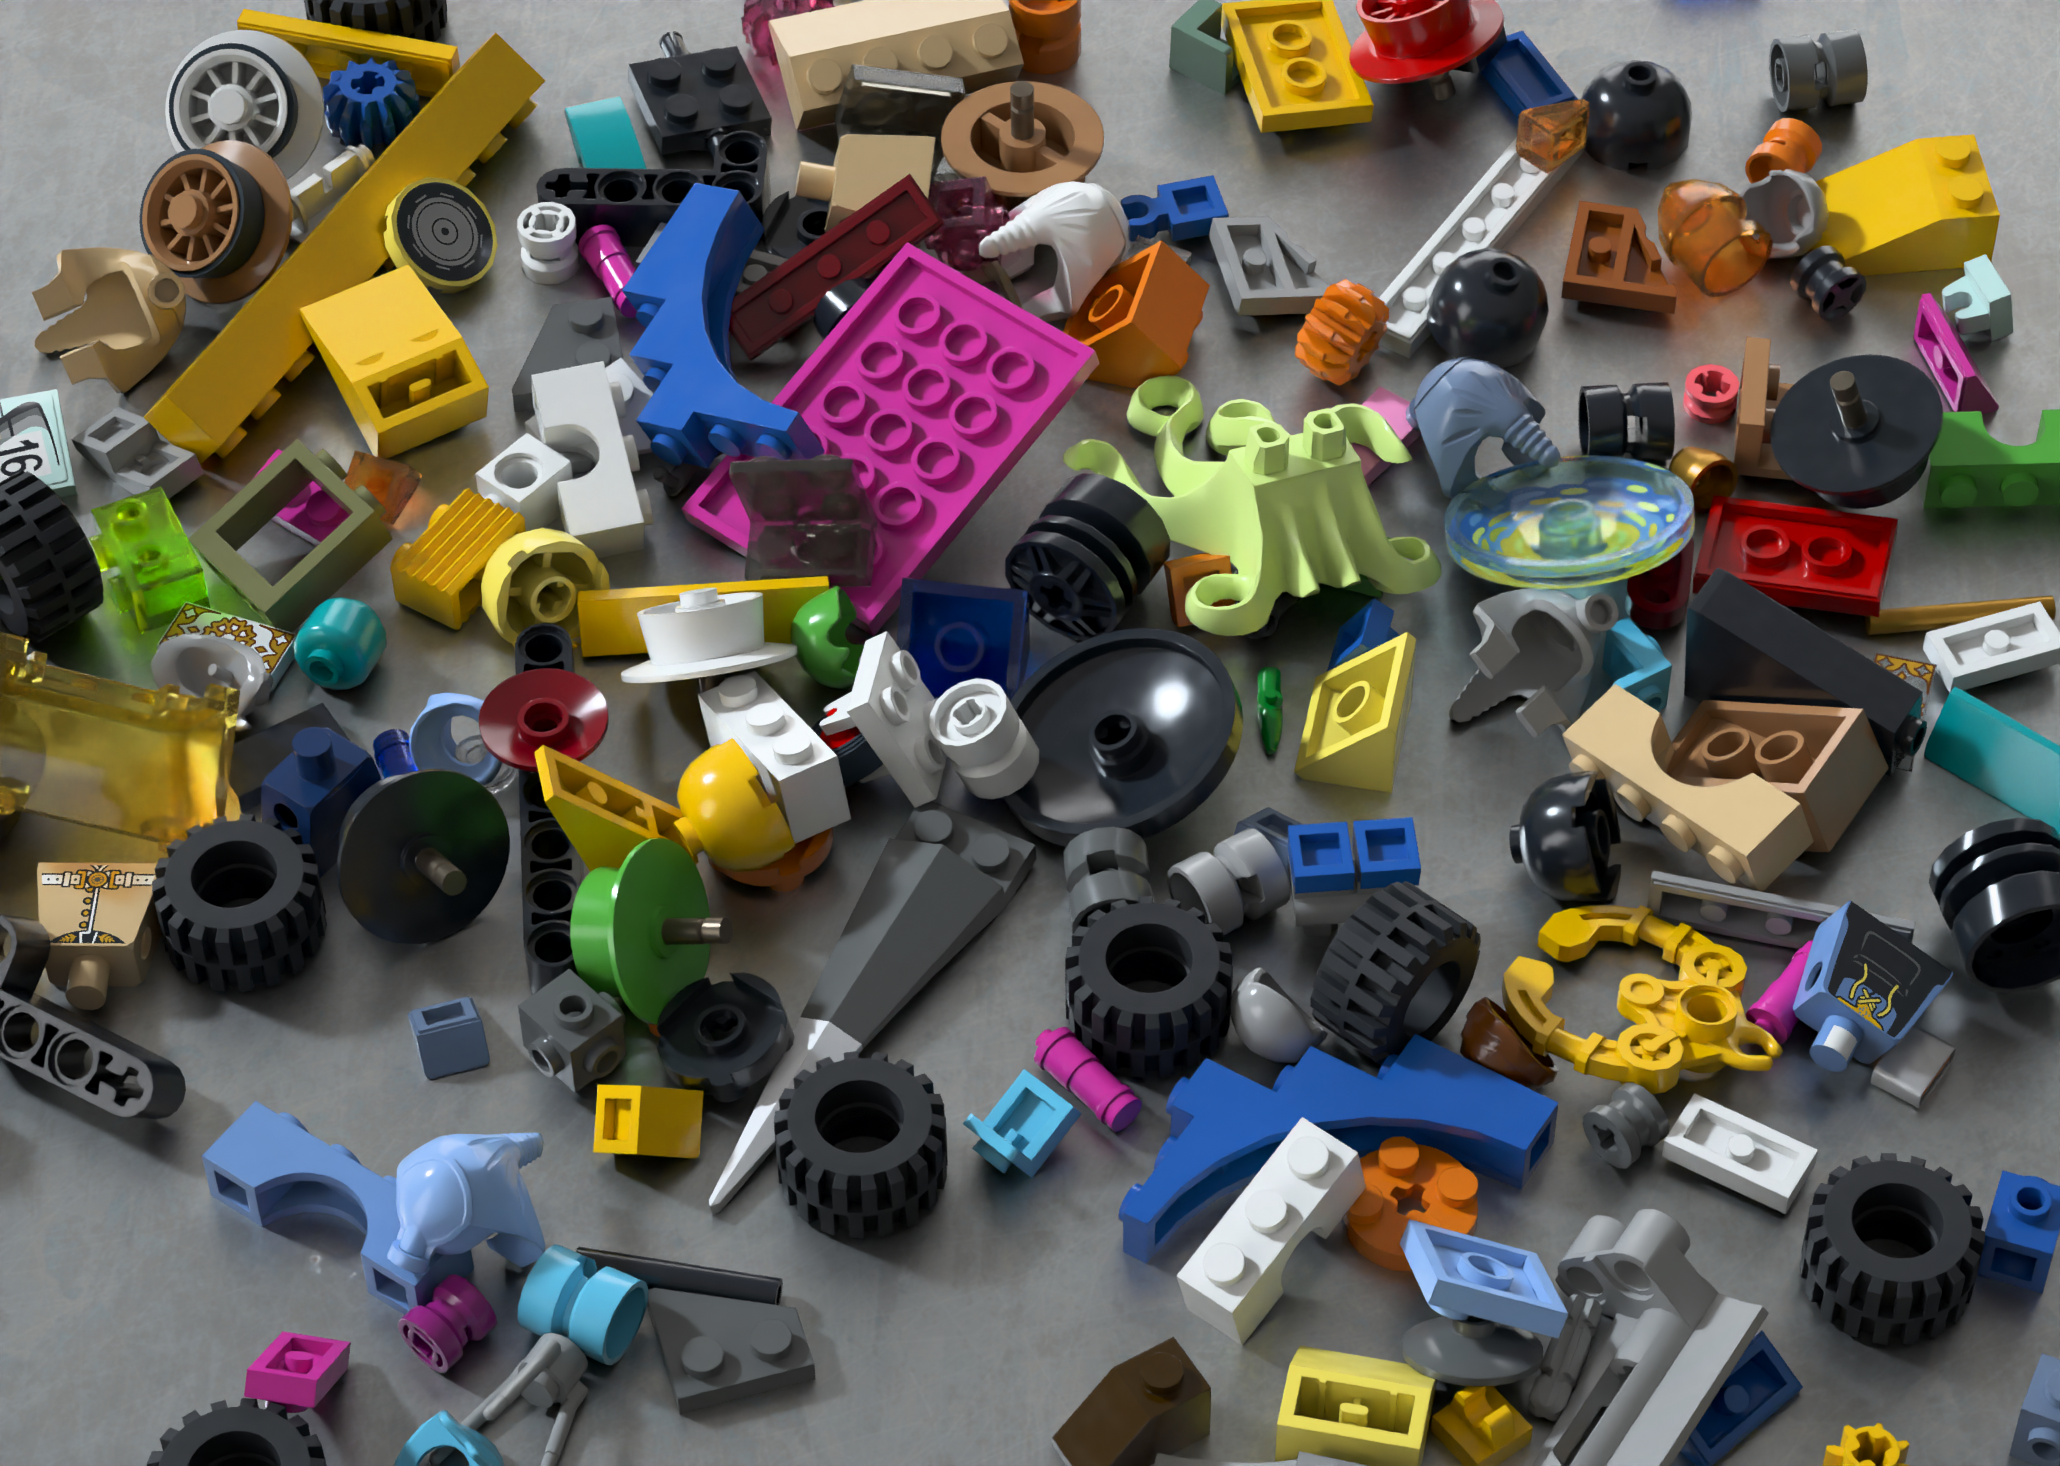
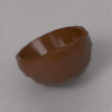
M1483 997L1473 1004L1466 1015L1467 1020L1460 1034L1462 1038L1460 1053L1463 1057L1533 1091L1554 1081L1558 1073L1555 1062L1549 1054L1544 1057L1532 1051L1533 1045L1519 1033L1509 1018V1014L1488 997Z

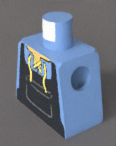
M1851 900L1848 901L1817 928L1793 1005L1796 1017L1818 1032L1809 1051L1811 1058L1822 1068L1833 1072L1844 1071L1852 1057L1861 1063L1871 1064L1893 1048L1906 1035L1950 981L1953 972Z

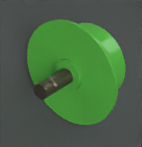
M652 838L641 842L628 854L620 868L602 866L591 871L578 889L571 915V948L580 978L598 994L605 992L612 998L622 997L636 1017L652 1025L658 1024L661 1012L679 991L705 977L709 962L710 944H728L733 936V926L729 918L710 917L703 880L690 855L678 843L666 838Z

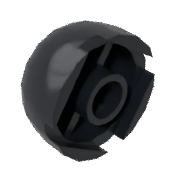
M1641 60L1615 62L1601 69L1583 91L1578 111L1577 127L1579 134L1585 137L1584 151L1595 161L1616 170L1628 171L1629 163L1640 164L1647 162V171L1660 169L1676 161L1688 147L1692 121L1691 101L1681 80L1668 68Z
M1483 248L1470 251L1447 265L1440 274L1429 298L1430 308L1427 312V325L1436 342L1455 359L1470 356L1478 360L1488 361L1500 368L1518 365L1534 352L1546 325L1549 312L1547 291L1536 269L1522 257L1502 249Z
M1595 770L1553 777L1535 788L1522 806L1519 825H1512L1510 828L1509 844L1514 862L1516 864L1524 863L1528 877L1544 894L1566 902L1588 903L1612 900L1618 891L1621 864H1614L1608 867L1611 845L1621 844L1616 805L1606 779H1596L1599 772Z

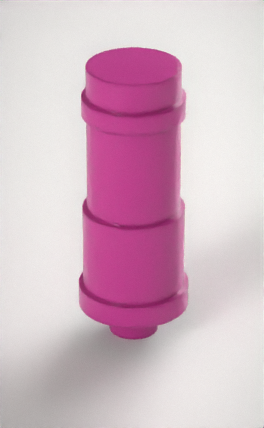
M598 225L589 228L579 240V252L588 261L597 278L603 282L612 297L613 304L620 310L622 315L628 318L636 317L637 311L622 291L636 271L631 257L612 226Z
M1813 940L1806 942L1802 948L1797 950L1790 964L1780 977L1771 983L1760 999L1745 1014L1747 1021L1770 1033L1779 1045L1788 1039L1792 1029L1800 1020L1794 1013L1793 1005Z
M1060 1027L1054 1031L1046 1029L1037 1037L1035 1045L1038 1048L1034 1055V1062L1042 1070L1047 1071L1067 1091L1073 1092L1096 1114V1118L1100 1122L1117 1132L1125 1129L1135 1120L1142 1108V1102L1134 1095V1091L1131 1088L1122 1084L1100 1063L1099 1059L1077 1039L1076 1035L1068 1027Z

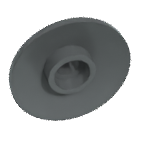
M1471 1315L1466 1320H1455L1442 1316L1423 1321L1410 1328L1402 1339V1356L1407 1364L1417 1372L1442 1382L1464 1386H1497L1514 1383L1534 1374L1543 1362V1346L1540 1340L1528 1330Z

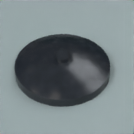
M1133 628L1113 631L1084 640L1066 649L1034 672L1010 700L1017 715L1039 749V764L1032 778L1022 788L1003 798L1013 815L1030 832L1046 841L1065 847L1081 833L1095 828L1118 827L1129 829L1141 836L1143 840L1170 828L1195 811L1216 790L1228 773L1239 749L1243 731V710L1239 694L1227 669L1221 660L1201 642L1187 635L1164 629Z

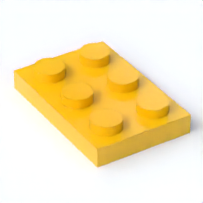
M1252 0L1222 3L1221 26L1228 45L1233 49V59L1261 133L1371 122L1374 104L1364 79L1357 76L1351 67L1349 60L1351 45L1333 0Z

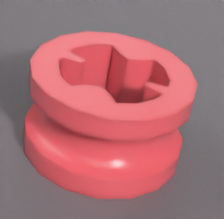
M1708 364L1692 369L1687 375L1683 398L1685 412L1692 419L1701 423L1715 424L1730 419L1736 412L1740 385L1737 376L1731 370L1720 365ZM1706 392H1715L1716 396H1707Z

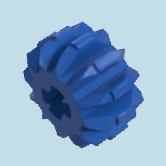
M373 56L366 64L358 65L349 60L347 70L332 71L330 82L323 87L324 114L327 127L330 129L332 137L342 138L346 146H356L363 143L370 151L375 144L384 143L389 146L395 140V137H398L420 112L419 95L416 94L415 82L411 78L410 71L399 70L395 60L387 61L381 65L376 63Z

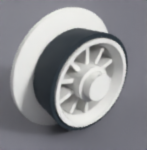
M228 31L200 43L179 64L167 92L165 106L166 125L172 145L177 153L189 149H200L218 141H241L254 145L270 155L282 170L286 180H288L306 164L319 142L324 122L323 94L318 78L308 61L299 51L284 40L260 31Z

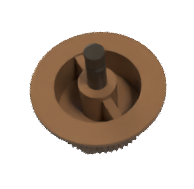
M1015 81L983 88L959 102L944 122L941 133V145L948 165L961 178L964 193L967 194L970 202L975 203L979 210H984V213H989L990 216L995 215L996 218L1001 217L1003 219L1012 209L1048 187L1072 181L1084 183L1085 176L1096 166L1103 152L1104 130L1095 110L1078 95L1047 83Z

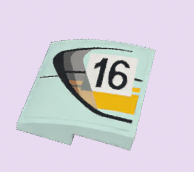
M58 390L1 399L0 482L19 471H28L47 484L59 497L77 494Z

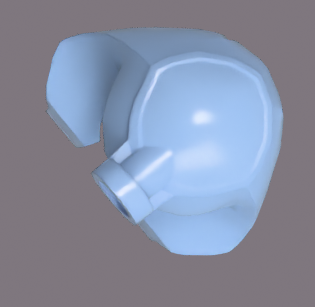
M540 1133L444 1135L429 1141L406 1156L399 1163L396 1172V1208L401 1227L397 1239L393 1241L387 1254L388 1259L407 1271L424 1273L434 1253L445 1256L462 1254L483 1240H486L490 1249L519 1267H526L537 1261L545 1252V1241L519 1169L522 1166H527V1163H532V1160L536 1161L537 1157H541L544 1145L542 1135ZM493 1233H498V1235L494 1236L493 1238L486 1239Z

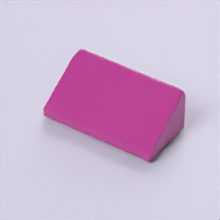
M1931 293L1922 294L1919 301L1913 338L1953 411H1981L1982 414L1997 411L1999 405L1955 326Z

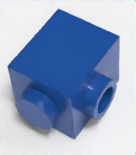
M2002 1170L1985 1229V1242L1977 1273L1978 1276L2043 1294L2060 1233V1186L2051 1184L2036 1176H2022Z

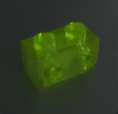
M162 486L91 509L96 535L87 539L96 556L100 572L109 570L112 578L107 579V584L118 613L122 614L129 611L140 634L171 624L185 601L210 608L203 568Z

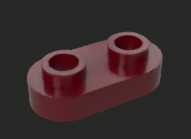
M1689 532L1685 536L1687 541L1676 553L1651 566L1649 569L1628 577L1625 609L1629 617L1637 624L1650 629H1667L1680 623L1686 616L1694 556V540Z

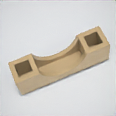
M1614 684L1562 734L1572 759L1569 763L1572 773L1598 771L1596 779H1606L1612 796L1627 815L1639 822L1644 818L1648 819L1660 827L1664 836L1676 848L1683 852L1693 849L1705 857L1711 868L1729 883H1735L1739 880L1751 889L1763 892L1814 842L1801 803L1754 773L1731 783L1710 787L1684 784L1668 776L1666 772L1674 754V748L1661 713L1617 684Z

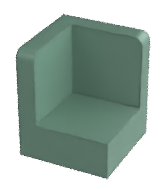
M1198 0L1171 26L1169 68L1225 95L1241 78L1233 59V49L1226 40L1220 38L1222 4L1215 0Z

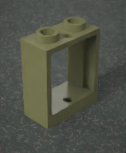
M296 439L188 538V541L208 568L269 626L293 632L310 617L317 606L336 593L393 538L380 519L387 511L378 499L363 485H360L355 491L346 485L343 480L348 476L347 473L327 451L322 449L314 455ZM314 481L350 516L277 584L272 586L236 551Z

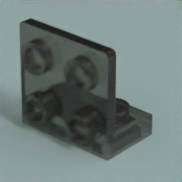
M852 64L834 115L838 139L840 140V137L846 134L935 137L928 200L931 204L958 206L963 195L959 176L951 169L944 157L941 133L949 113L964 99L966 93L963 79Z
M818 455L806 460H780L775 457L760 456L753 458L751 461H733L730 463V479L750 520L744 574L746 581L828 576L829 587L871 586L878 520L853 460L842 459L834 455Z

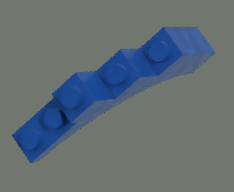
M699 183L693 185L622 290L637 311V320L646 328L629 356L644 375L643 382L646 387L654 393L636 421L650 439L651 450L660 459L672 465L678 466L683 462L709 468L719 451L732 457L744 454L762 458L777 467H784L788 464L813 470L825 450L799 412L764 401L738 384L731 365L728 332L732 302L745 264L765 229L740 191Z
M1414 1034L1400 1055L1392 1054L1386 1058L1377 1078L1310 1046L1295 1067L1287 1065L1281 1071L1272 1090L1205 1058L1190 1079L1183 1077L1174 1086L1166 1105V1113L1171 1115L1170 1137L1165 1141L1157 1155L1153 1173L1143 1186L1138 1183L1134 1184L1122 1201L1118 1219L1123 1222V1252L1147 1264L1178 1228L1219 1198L1248 1185L1302 1117L1358 1152L1359 1158L1379 1150L1381 1143L1386 1139L1403 1136L1410 1138L1416 1144L1430 1146L1449 1154L1470 1171L1522 1190L1554 1143L1558 1102L1417 1034Z

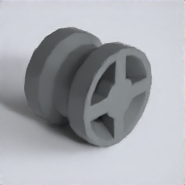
M1626 1082L1612 1093L1609 1105H1596L1583 1116L1582 1123L1587 1139L1599 1156L1609 1164L1625 1169L1640 1158L1641 1148L1644 1145L1655 1146L1669 1134L1670 1128L1667 1115L1660 1103L1649 1091L1634 1082Z

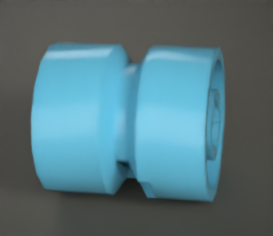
M554 1244L539 1257L528 1275L518 1305L517 1320L520 1327L540 1336H543L545 1333H555L566 1338L569 1337L582 1350L585 1356L606 1365H613L626 1353L638 1333L648 1303V1287L646 1282L608 1266L597 1272L595 1260L561 1245Z

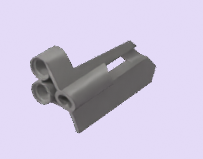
M1655 1209L1640 1210L1628 1226L1617 1219L1596 1215L1589 1219L1557 1267L1558 1276L1555 1278V1281L1560 1289L1568 1297L1573 1294H1580L1586 1299L1597 1300L1602 1307L1601 1313L1614 1319L1532 1466H1564V1463L1602 1406L1608 1408L1570 1466H1671L1769 1313L1761 1305L1743 1302L1718 1293L1695 1270L1684 1256L1690 1247L1689 1235L1677 1220L1666 1213Z

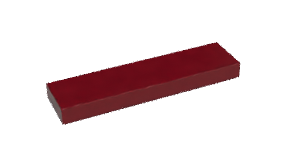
M908 174L734 297L729 332L748 359L753 361L814 318L815 309L821 298L833 287L846 280L855 278L869 279L885 268L907 242L916 246L945 225L944 221L911 174Z

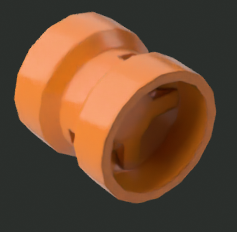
M1782 118L1776 121L1765 135L1763 144L1756 147L1746 162L1745 172L1749 182L1756 183L1769 176V172L1772 170L1785 171L1786 169H1791L1801 173L1810 171L1822 154V143L1819 135L1812 127L1794 118Z

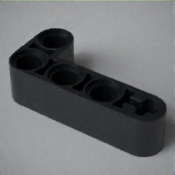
M736 131L725 135L718 141L715 148L713 170L553 169L541 176L537 182L538 203L555 202L566 206L572 211L576 220L577 232L575 242L577 245L589 228L598 225H610L618 233L624 247H645L661 222L667 224L695 183L740 191L762 224V218L770 204L771 196L767 142L762 136L750 131Z
M0 914V1057L117 1116L162 1119L175 1113L183 1103L186 1092L185 1078L180 1068L171 1061L34 993L49 958L51 949L49 935L45 927L37 920ZM10 934L11 948L7 957H5L4 941L7 935ZM37 1022L39 1035L37 1042L33 1046L31 1030L34 1023ZM90 1048L93 1055V1063L87 1074L84 1059L86 1052ZM128 1076H137L136 1082L139 1086L133 1083H124Z

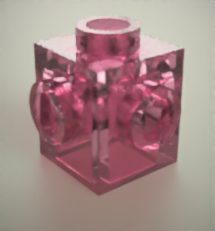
M986 176L930 183L928 200L945 225L924 239L927 249H935L939 261L959 271L976 270L983 262L991 263L998 261L1001 265L1002 254L994 258H985L979 255L980 242L1010 221L1007 207L1005 205L998 206Z

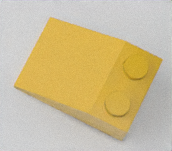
M1974 134L1918 138L1815 181L1825 194L1829 217L1827 228L1822 233V239L1809 252L1821 246L1830 245L1843 255L1845 267H1853L1863 276L1964 268V262L1985 254L1990 262L1992 261L2000 213Z

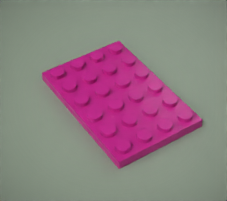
M907 242L771 402L799 412L824 448L825 452L814 469L811 470L788 464L784 467H777L762 458L740 454L737 457L726 455L681 509L688 522L780 579L828 576L829 589L839 586L847 593L855 606L857 616L851 623L870 635L875 636L1099 365L1096 351Z

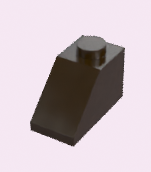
M1172 1337L1113 1367L1054 1434L1052 1446L1066 1466H1150L1155 1463L1157 1453L1171 1455L1210 1435L1211 1387L1177 1340Z

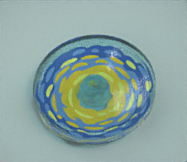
M1598 455L1560 457L1558 466L1552 468L1539 464L1538 460L1530 461L1491 473L1465 487L1451 500L1444 514L1446 547L1451 558L1467 572L1488 581L1504 585L1537 589H1566L1610 583L1653 569L1677 555L1688 544L1695 529L1693 495L1688 485L1674 473L1660 466L1635 459Z

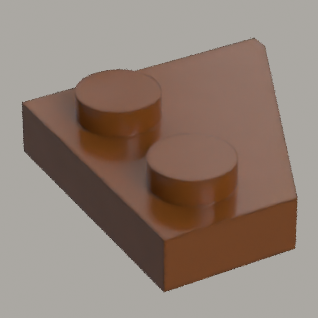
M1579 201L1563 278L1561 298L1675 314L1678 291L1674 284L1668 285L1661 271L1662 258L1655 244L1646 237L1647 227L1637 208Z

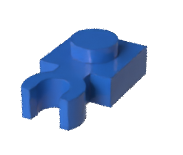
M1214 175L1157 185V198H1150L1145 195H1130L1121 199V206L1128 221V237L1130 242L1148 241L1155 237L1158 232L1168 230L1172 241L1209 235L1213 218L1229 217Z

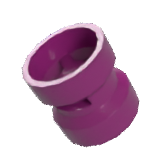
M450 1274L434 1288L432 1302H429L426 1306H414L399 1320L398 1328L404 1342L424 1364L439 1373H446L461 1359L463 1347L468 1341L482 1340L495 1328L497 1318L490 1303L473 1284L463 1277Z

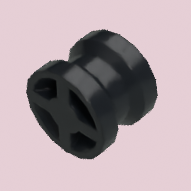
M1830 245L1821 246L1803 257L1795 267L1790 281L1792 290L1805 300L1811 299V306L1814 312L1825 321L1837 320L1849 313L1861 300L1867 284L1865 277L1857 269L1844 266L1845 260L1843 255Z

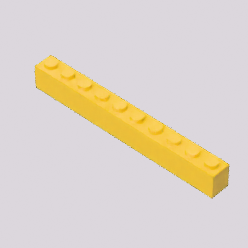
M495 32L466 60L143 418L172 445L195 453L200 464L214 452L222 459L225 458L247 434L240 426L244 419L250 414L258 420L281 396V393L274 388L276 383L283 376L289 382H292L315 357L308 350V347L314 340L299 313V309L376 278L373 274L381 265L390 271L395 264L385 247L383 234L387 230V217H384L388 205L406 186L427 177L449 179L466 187L476 176L469 166L476 158L485 164L502 147L507 139L500 131L507 123L513 129H516L533 112L538 104L530 97L546 80Z

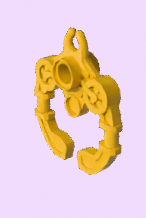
M1598 905L1563 910L1551 916L1539 931L1537 947L1556 960L1571 962L1585 957L1598 941H1621L1635 947L1641 939L1662 948V959L1672 964H1677L1680 967L1678 981L1660 980L1643 973L1630 974L1621 980L1616 1004L1617 1010L1623 1017L1634 1021L1637 1025H1632L1620 1033L1618 1041L1608 1040L1606 1037L1595 1032L1586 1040L1564 1030L1565 1019L1554 1015L1546 1007V1004L1552 998L1554 985L1553 968L1546 962L1518 956L1503 974L1501 990L1506 1012L1519 1033L1533 1045V1052L1544 1057L1551 1053L1574 1064L1573 1070L1584 1075L1589 1074L1607 1080L1618 1081L1622 1085L1626 1082H1634L1644 1087L1651 1094L1665 1093L1677 1085L1680 1070L1685 1069L1695 1073H1713L1728 1065L1745 1071L1766 1072L1774 1065L1773 1059H1779L1783 1053L1782 1047L1770 1033L1746 1019L1741 1003L1747 966L1743 957L1730 947L1714 944L1689 925L1681 922L1678 926H1675L1653 916V910L1642 905L1639 908ZM1744 1044H1757L1763 1048L1767 1056L1747 1055L1739 1047Z

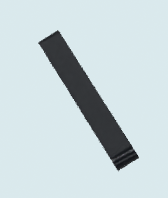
M551 623L535 624L524 629L517 637L515 643L516 674L544 668L561 669L575 673L572 641L569 633L563 627ZM518 769L523 939L529 987L533 995L568 969L572 970L580 978L572 955L570 926L575 897L581 883L585 879L584 861L546 805L539 772Z

